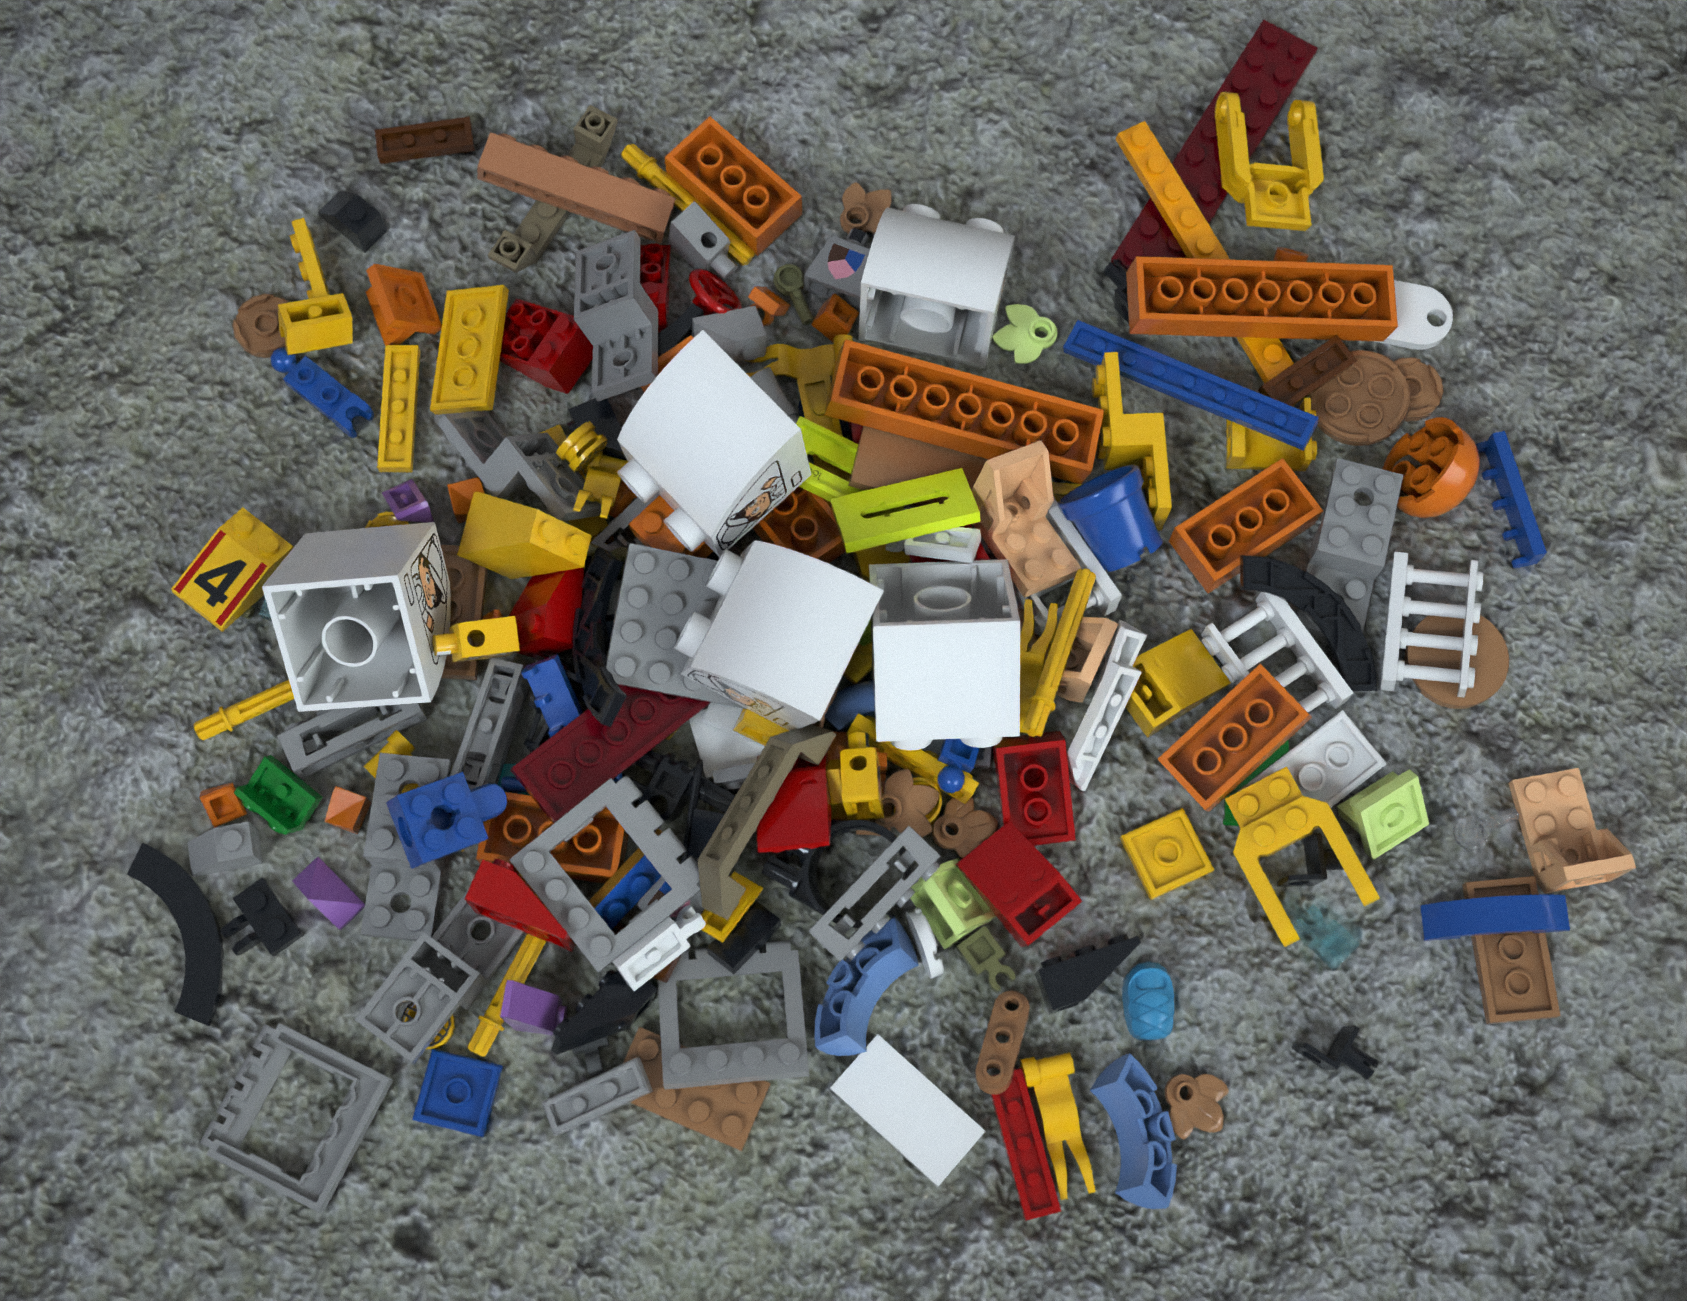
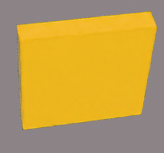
M1183 808L1120 837L1150 901L1214 871Z

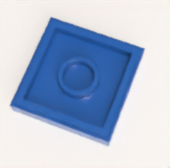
M432 1049L412 1120L484 1138L503 1066Z

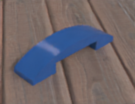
M1565 895L1495 896L1420 905L1424 941L1518 932H1533L1534 934L1570 931Z

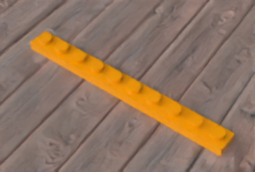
M1146 121L1118 133L1115 140L1187 258L1230 260ZM1236 337L1264 384L1294 364L1279 338Z

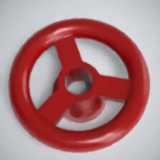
M694 269L690 272L689 283L696 294L692 303L703 309L704 316L716 313L723 314L742 308L735 292L718 276L704 269ZM723 304L731 306L732 309L723 306Z

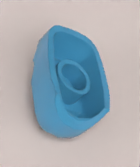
M1146 961L1138 963L1127 973L1123 980L1122 1002L1127 1028L1130 1034L1137 1040H1161L1168 1037L1173 1029L1174 989L1172 980L1166 968L1158 962Z

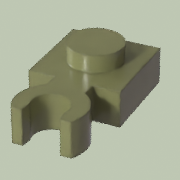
M983 926L956 946L957 951L976 976H979L984 971L988 974L989 987L995 993L1001 990V987L996 982L998 974L1006 975L1011 982L1016 979L1015 973L1010 967L1000 964L999 960L1005 957L1006 953L986 926Z

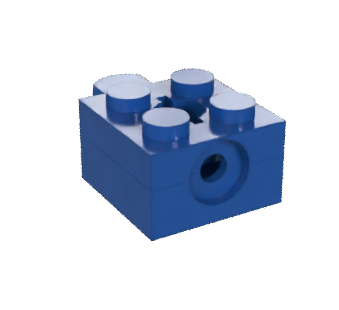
M460 772L399 794L387 801L386 804L410 867L414 869L489 839L483 822L500 815L505 810L507 797L504 790L497 784H484L470 790L464 773Z

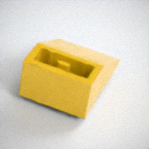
M1189 629L1137 656L1133 667L1142 673L1125 708L1146 737L1149 738L1229 686L1231 682L1194 631Z

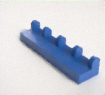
M1505 431L1492 433L1487 441L1477 443L1476 446L1479 453H1486L1491 468L1481 473L1483 480L1495 479L1501 497L1500 500L1492 503L1493 510L1505 509L1512 529L1502 533L1504 541L1515 539L1521 556L1511 561L1513 568H1520L1537 564L1547 553L1507 435Z
M558 654L529 664L521 671L523 678L528 680L535 696L534 703L537 708L540 707L549 727L548 734L550 738L583 713Z

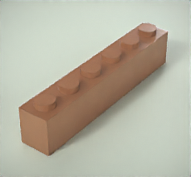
M490 132L477 166V179L626 232L635 230L638 236L660 244L664 238L676 199L671 197L665 190L659 188L649 189L640 186L634 179L628 177L621 179L609 175L608 171L597 166L590 168L581 165L570 156L562 155L559 157L550 154L539 145L531 144L528 146L519 143L514 137L504 133L497 135Z

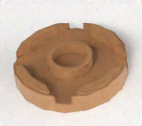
M262 294L250 298L237 310L239 313L236 319L234 318L232 326L236 340L246 352L255 357L270 358L274 350L286 347L285 337H281L279 332L278 304L289 303V301L284 298L274 297L271 294Z
M1414 357L1399 358L1393 361L1399 366L1398 368L1403 373L1410 388L1409 410L1404 421H1419L1430 416L1438 407L1444 392L1442 379L1436 369L1430 364L1427 366L1425 363L1420 362V359Z

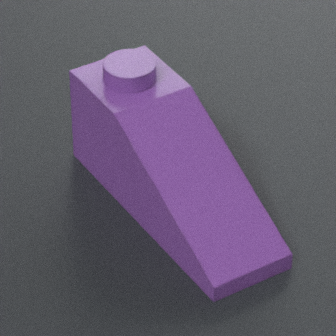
M506 980L500 1017L515 1031L552 1035L558 1024L567 1016V1006H562L563 1000L558 995L516 981Z

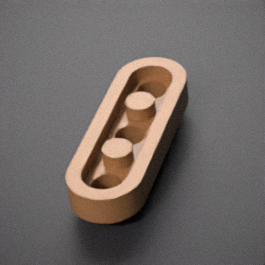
M1006 991L996 998L975 1071L976 1083L982 1091L988 1094L1004 1092L1012 1081L1030 1010L1027 998L1017 991ZM1013 1003L1018 1008L1010 1011L1006 1009V1005ZM1004 1035L1009 1038V1041L1000 1043L996 1039ZM991 1068H997L1000 1073L996 1076H991L987 1071Z

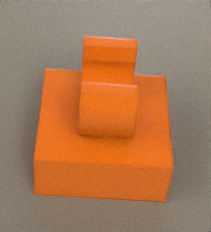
M754 286L748 298L755 302L750 307L756 306L757 311L759 309L764 311L763 326L770 325L775 316H784L791 306L767 287Z

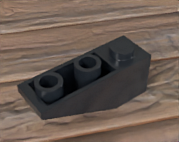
M1122 934L1107 940L1109 946L1096 950L1094 945H1090L1074 951L1075 957L1062 961L1061 956H1057L1041 962L1042 968L1037 970L1035 977L1049 1015L1083 1004L1141 943L1139 936L1129 939L1127 934Z
M610 969L599 982L598 986L600 989L593 996L588 993L579 1002L575 1009L577 1011L576 1015L571 1020L565 1017L552 1033L555 1036L551 1051L558 1055L629 1029L651 1005L657 988L647 981L636 991H633L618 970L615 972Z

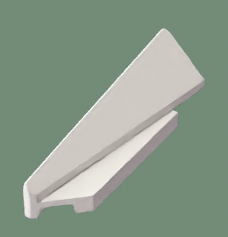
M1122 620L1118 621V627L1112 638L1093 699L1067 752L1070 783L1082 791L1086 790L1142 673L1134 668L1133 664L1147 635Z

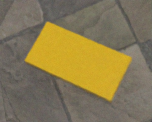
M504 285L448 290L446 292L430 411L435 415L493 410L509 289Z

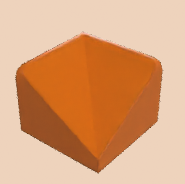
M834 293L822 304L811 325L833 342L835 336L847 335L850 332L859 312Z
M479 477L447 485L453 512L458 523L466 522L473 493L481 492L485 494L483 483Z
M335 786L324 822L358 834L371 802L365 796Z

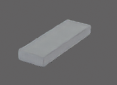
M634 1058L541 1103L554 1136H559L653 1092L641 1059Z

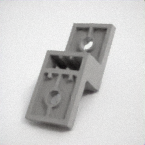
M635 230L576 251L574 320L593 345L592 394L597 401L648 385L658 376V309L640 284V237Z
M487 411L446 414L437 423L445 433L446 439L457 448L464 457L467 466L475 471L484 483L485 489L491 495L505 498L536 493L545 504L547 512L563 522L600 515L601 503L597 501L586 500L580 512L573 511L580 489L583 490L585 479L579 472L574 473L569 468L570 463L566 459L561 460L556 454L559 447L548 433L507 437Z
M1337 458L1333 467L1322 522L1312 537L1305 571L1323 581L1340 596L1353 612L1363 632L1373 583L1385 565L1403 474ZM1357 492L1366 493L1371 500V504L1369 506L1357 504L1354 500V494ZM1297 608L1295 614L1308 632L1325 637L1312 619Z
M380 753L363 854L371 863V871L360 933L362 936L416 941L423 931L431 937L435 933L446 856L411 869L386 802L402 794L403 788L410 783L418 784L421 787L449 777L452 766L450 759ZM400 895H408L411 898L410 908L403 913L395 912L393 909L394 900Z
M467 892L432 937L424 931L421 933L355 1018V1021L413 1064L416 1063L459 1005L465 1010L469 1008L525 934L522 931L475 913L464 899ZM486 922L491 927L489 937L482 941L475 940L472 936L473 927L477 923ZM407 1002L414 1003L417 1008L415 1018L409 1022H401L398 1018L400 1006Z

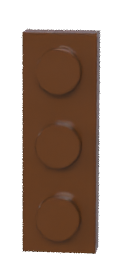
M470 116L375 130L377 154L380 164L475 151Z
M1336 335L1263 384L1258 389V392L1287 405L1294 406L1351 367L1357 360L1338 335Z

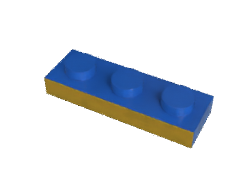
M660 829L655 831L657 836L663 833ZM638 848L589 902L612 930L659 880L661 875L640 848Z

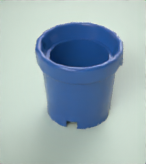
M1131 464L1104 473L1075 488L1061 498L1058 503V508L1064 517L1074 523L1087 546L1107 572L1124 568L1141 560L1140 555L1144 553V547L1147 546L1151 554L1162 546L1163 543L1142 490L1144 480L1137 465Z

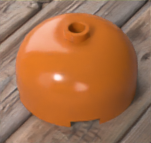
M1437 417L1426 420L1425 427L1412 436L1406 433L1391 449L1382 469L1403 474L1400 490L1408 496L1399 497L1397 508L1413 517L1431 518L1447 513L1467 497L1479 474L1480 456L1475 442L1468 433L1452 420ZM1410 455L1422 466L1416 468L1407 460L1401 461L1396 465L1395 463L1404 456Z

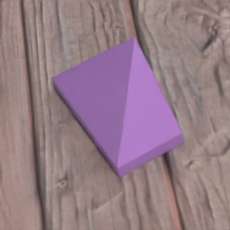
M413 479L382 492L384 499L397 520L434 522L429 505Z
M319 857L313 860L292 880L305 897L340 931L365 908V904Z

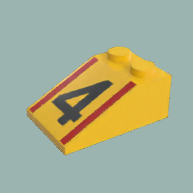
M242 507L217 529L171 588L172 593L223 632L264 596L262 586L294 546Z

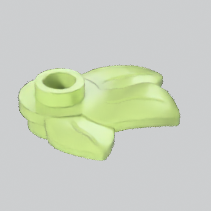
M1011 304L1005 308L1010 324L1001 328L992 337L994 343L1001 349L1014 351V361L1016 364H1028L1037 360L1043 349L1049 348L1055 343L1058 331L1056 325L1050 319L1039 317L1032 307ZM1038 331H1042L1047 336L1045 338L1037 337L1035 333Z

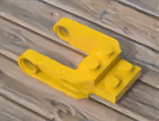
M1222 92L1218 96L1215 106L1222 188L1238 203L1245 204L1247 226L1306 231L1311 226L1308 197L1324 181L1314 102L1294 100L1290 105L1287 124L1292 166L1264 163L1249 164L1244 113H1241L1239 96L1237 93Z
M1287 766L1225 798L1240 827L1233 853L1284 947L1301 939L1259 863V859L1261 857H1269L1311 835L1315 829L1320 828L1323 831L1364 907L1380 899L1328 803L1303 796Z

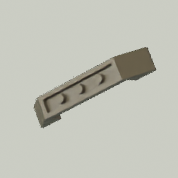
M589 105L573 129L576 143L567 156L576 159L581 165L590 168L592 166L601 168L605 162L618 123L617 118ZM536 200L514 234L504 230L489 252L488 258L515 273L538 262L571 212Z
M810 724L801 729H793L770 737L698 858L701 900L704 909L722 918L729 919L746 890L745 887L729 877V873L738 862L739 856L752 834L756 831L769 805L775 799L776 793L788 773L792 770L796 759L800 758L819 765L824 755L828 752L836 736L835 733Z

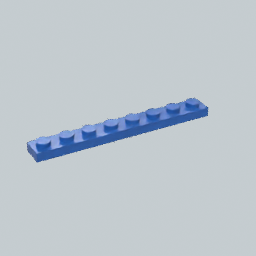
M1077 320L1063 346L1064 353L1093 365H1101L1105 352H1118L1120 376L1303 451L1318 424V417L1079 320Z

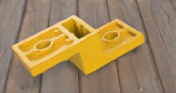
M1105 352L1101 365H1096V378L1092 379L1093 398H1098V408L1104 410L1101 424V439H1098L1097 458L1103 459L1104 470H1114L1131 464L1139 467L1144 480L1142 489H1145L1147 504L1157 530L1162 531L1172 508L1164 414H1123L1118 352Z

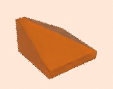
M233 782L208 788L200 793V800L214 828L247 814L241 799L234 794L236 788Z

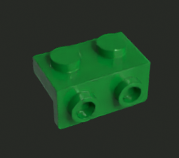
M272 755L265 756L249 782L238 786L234 791V794L242 800L245 808L258 813L268 821L267 824L272 830L284 835L302 830L323 798Z

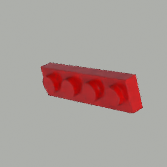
M1022 1068L1015 1069L1008 1089L1000 1094L990 1095L1024 1220L1028 1221L1061 1212L1024 1074Z

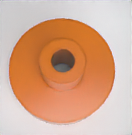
M1277 247L1273 260L1307 262L1308 255L1297 250Z

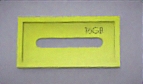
M799 416L796 425L801 429L807 455L815 454L819 459L851 474L858 444ZM810 462L811 476L799 485V487L829 502L831 498L865 491L848 486L849 481ZM904 506L866 514L863 518L881 515L887 517L889 513L902 511Z
M962 468L830 499L831 508L846 553L981 522L979 508ZM938 497H948L947 500H944L943 504L936 502L889 513L887 517L881 515L863 518L864 515Z

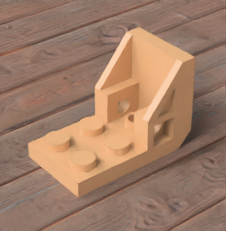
M1038 441L986 460L971 490L979 508L981 522L973 523L976 529H980L982 538L998 560L1008 559L1012 581L1024 598L1074 578L1077 570L1082 568L1045 517L1054 501L1049 452L1042 441Z
M1018 608L1021 633L1024 623V609ZM1082 617L1056 693L1057 696L1068 701L1083 703L1111 643L1118 623L1107 618ZM1035 632L1033 633V636L1029 642L1028 647H1032V645L1040 638V636H1038ZM1051 642V643L1049 644V646L1047 647V650H1046V653H1045V658H1044V664H1045V661H1046V658H1047V655H1048V652H1049V649H1050V646H1051L1052 642Z
M1579 768L1514 779L1508 783L1536 883L1544 894L1610 882L1636 868L1632 853L1608 828L1596 829Z

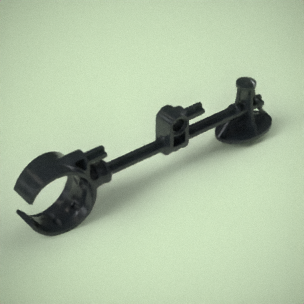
M534 653L533 655L534 663L549 658L548 655ZM560 659L578 701L584 702L583 697L578 696L583 688L582 684L576 680L574 664ZM532 693L528 706L535 709L536 714L530 732L524 742L530 752H533L550 739L548 734L549 727L545 722L535 742L532 741L543 715L540 707H536L534 703L535 696ZM650 750L634 763L653 774L648 787L629 777L643 794L634 804L639 806L648 800L654 808L655 801L660 797H665L668 801V809L660 817L665 821L664 824H669L677 819L689 796H691L695 767L693 769L689 767L688 761L685 759L681 761L676 760L675 754L672 752L661 755L654 750ZM702 776L698 799L726 813L736 795ZM831 820L830 843L844 833L857 830L877 833L891 843L898 837L889 829L870 821ZM820 846L815 849L787 850L786 854L792 857L795 854L800 857V862L803 863L800 870L770 855L768 861L763 866L762 874L789 888V897L824 915L830 908L823 899L817 883L818 864L827 846ZM904 846L898 850L900 856L907 850ZM914 863L904 872V879L914 870ZM890 910L886 913L890 919L895 917ZM838 914L832 922L837 924L843 915ZM854 919L856 923L851 928H859L863 924L861 919Z

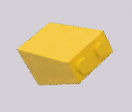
M474 492L457 555L509 579H517L583 568L592 535L538 509L481 492Z

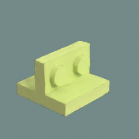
M1410 769L1399 776L1393 771L1337 806L1339 816L1360 834L1364 852L1372 860L1429 825L1419 778Z
M959 858L939 864L940 867L927 881L920 877L919 881L911 887L915 893L910 899L916 908H921L922 914L926 916L933 934L944 950L953 946L975 928L987 924L996 917L955 865L960 861Z

